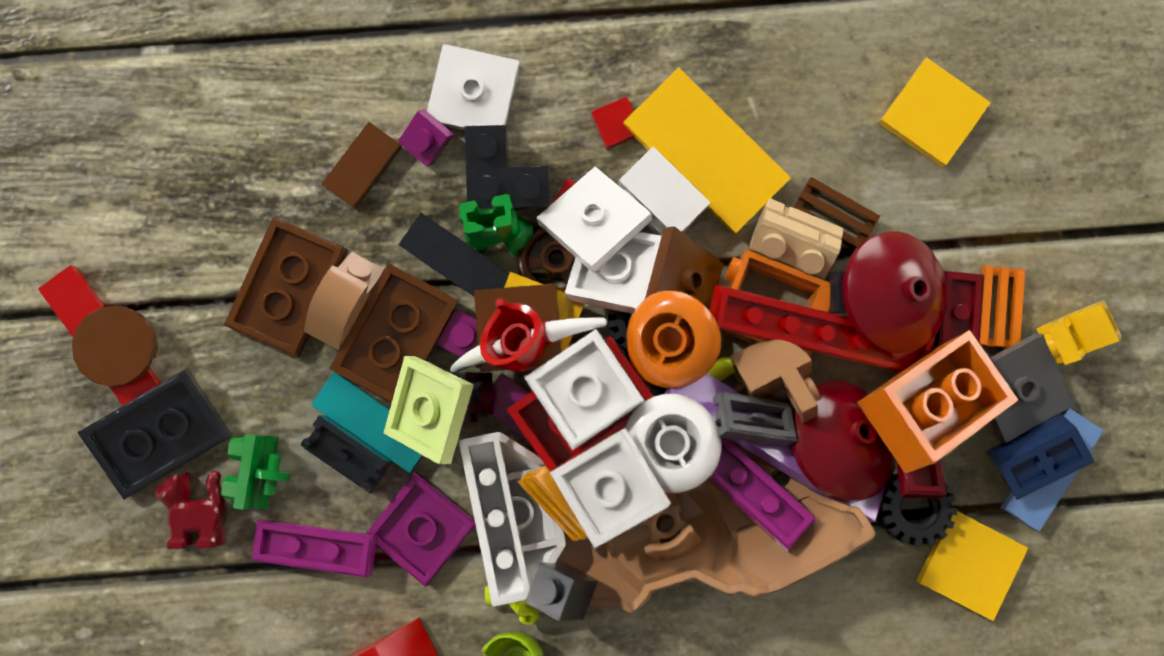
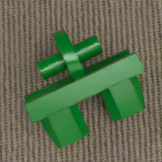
M245 434V437L232 438L230 440L228 456L230 460L241 461L238 476H226L223 480L221 496L233 501V508L248 510L250 508L267 509L269 496H275L277 481L290 480L291 472L279 470L281 455L276 454L279 437Z

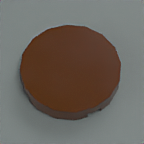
M116 305L101 307L86 315L76 328L72 341L73 360L80 372L93 383L109 387L131 385L144 377L150 370L148 367L152 364L153 358H156L158 351L157 335L150 321L135 310Z

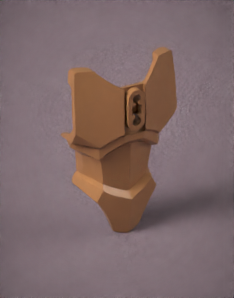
M742 383L731 388L741 395L749 396ZM783 388L764 397V399L790 402ZM774 415L777 418L782 419L781 415ZM729 439L773 480L778 474H785ZM788 476L790 478L789 483L781 487L810 512L816 520L786 552L707 479L696 488L685 492H664L671 503L666 509L594 548L587 537L584 540L578 539V541L573 542L563 531L566 546L555 563H566L599 580L589 607L617 609L632 613L648 602L653 592L697 580L728 595L744 593L758 600L793 585L859 550L873 541L875 532L858 506H848L825 498Z

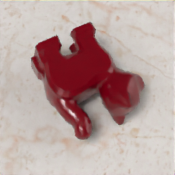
M212 471L209 473L206 480L209 497L205 499L190 500L192 485L189 472H185L181 476L169 477L161 486L156 488V499L162 502L168 509L167 522L170 528V539L167 541V549L187 548V545H193V532L200 534L195 548H214L226 543L224 524L227 517V507L225 505V498L221 496L222 487L220 480L222 475L220 472Z

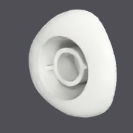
M680 394L658 395L642 403L630 416L626 430L664 492L679 493L696 488L711 476L718 465L721 455V437H718L717 423L710 412L694 399Z

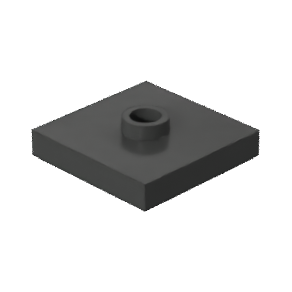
M1035 333L990 357V360L1018 399L1017 402L990 421L999 441L1007 443L1074 406L1043 334Z

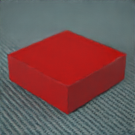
M627 96L591 111V117L606 150L635 138L634 134L623 125V122L634 112Z

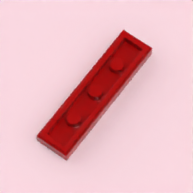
M69 265L38 288L72 337H74L76 328L86 315L98 308L106 307L79 269L73 265ZM150 368L144 377L131 385L109 388L123 406L161 382Z

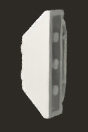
M501 432L458 440L492 607L526 600L540 562L555 563L566 546L563 530L518 483L526 472L546 467V465L539 456Z

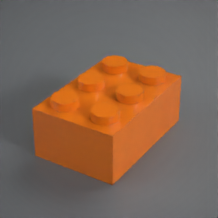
M968 330L940 345L857 403L906 474L938 461L1017 402L1018 399L974 335Z

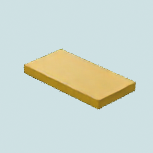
M679 67L623 122V125L634 134V137L648 151L654 147L711 202L707 209L733 235L766 204L769 198H772L791 179Z

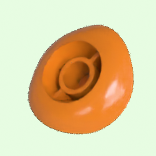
M678 291L657 292L644 299L635 309L629 320L626 334L628 356L634 370L647 382L662 388L684 387L703 378L716 363L721 348L719 326L710 311L694 297Z

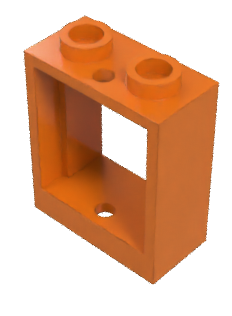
M747 249L739 259L732 258L724 277L725 280L730 281L729 288L740 290L747 271L750 269L810 293L806 307L828 312L830 307V282ZM721 331L723 333H726L728 335H731L733 337H736L751 344H756L758 342L764 341L726 331ZM803 350L809 357H811V351Z

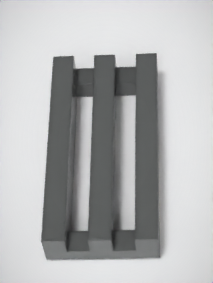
M720 392L713 397L714 406H719V411L715 413L716 421L722 424L717 429L718 437L790 446L797 441L790 402ZM731 408L781 415L782 419L767 417L766 414L753 413L751 415L732 412Z

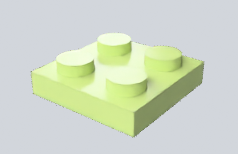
M404 356L384 434L439 465L451 464L474 384L418 357Z

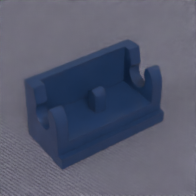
M1062 414L1041 423L1007 443L1003 442L987 450L991 460L1002 474L1003 481L1017 500L1095 462L1076 426Z

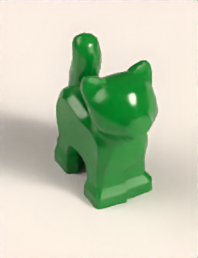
M509 194L495 196L492 199L493 208L488 210H478L479 207L475 201L459 205L460 221L464 225L466 243L480 253H485L489 246L503 242L510 254L515 258L518 251L523 249L529 240L534 237L533 225L526 219L516 216Z

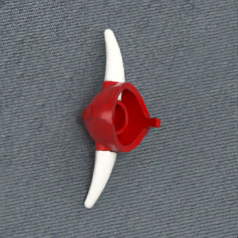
M505 299L496 300L497 310L484 328L480 345L460 357L451 366V372L457 373L482 363H488L514 372L517 371V373L524 372L533 368L547 345L580 332L605 327L607 320L605 318H574L542 322L541 317L532 308L519 303H509Z

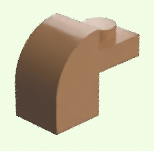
M353 252L346 257L338 268L332 265L311 300L306 315L304 332L339 350L384 269Z
M765 340L731 356L733 368L749 396L764 398L783 388L802 423L818 416L817 401L821 400V396L810 377L802 379L812 373V360L800 347L783 340Z

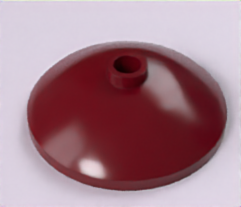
M890 231L869 237L855 249L844 273L843 298L850 322L863 340L872 347L886 353H909L924 347L939 331L946 314L947 284L938 259L925 243L908 233Z
M830 380L815 385L821 396V400L817 401L818 416L802 423L796 410L793 408L792 415L797 441L791 444L795 460L807 480L828 497L844 502H856L873 497L888 484L894 472L896 459L857 403L869 395V393L859 386L846 381Z

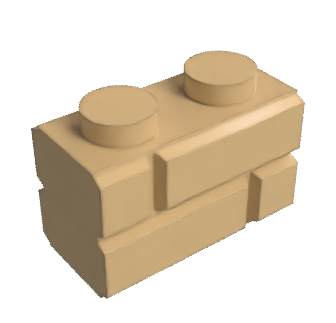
M769 198L756 223L748 250L825 280L840 252L844 228L793 207L787 208L785 204Z

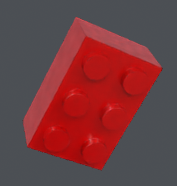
M610 336L605 338V343L644 399V402L653 398L654 396ZM534 391L506 410L546 467L552 472L626 428L630 416L640 405L573 450Z

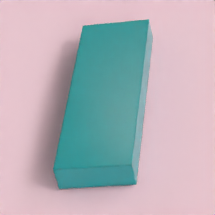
M336 372L332 373L311 404V406L409 473L415 469L423 457L422 454L384 434L390 408Z

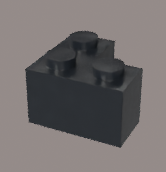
M464 126L467 202L475 201L479 208H493L492 199L495 196L509 194L513 208L550 206L549 166H510L508 126Z

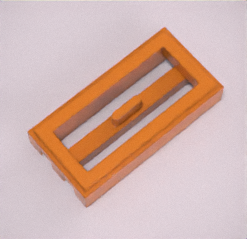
M989 265L981 267L980 274L984 275L980 346L1009 348L1021 341L1026 269L995 268ZM993 276L998 277L994 339L989 338ZM1009 278H1011L1010 298H1009V312H1008V326H1007V340H1005V326H1006L1008 284H1009Z

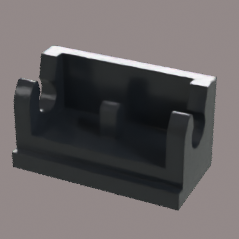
M319 415L312 424L315 428L313 433L308 438L302 440L301 446L371 494L393 461L326 415Z

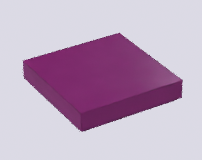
M415 472L366 533L377 535L376 547L423 586L427 587L475 528L476 524L475 519L420 473Z

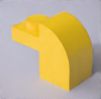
M1105 300L1037 328L1038 333L1044 335L1056 364L1064 362L1065 365L1081 360L1086 353L1119 342L1122 337Z

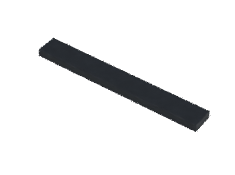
M421 212L398 244L473 297L474 290L504 288L510 274ZM594 330L574 334L569 347ZM618 347L631 364L628 353ZM649 383L653 387L650 392L654 397L664 394L667 389Z

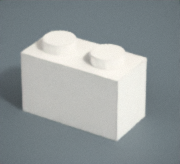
M654 147L623 175L618 182L620 188L651 212L652 221L647 226L655 235L662 236L663 228L675 226L684 233L707 210L711 203Z

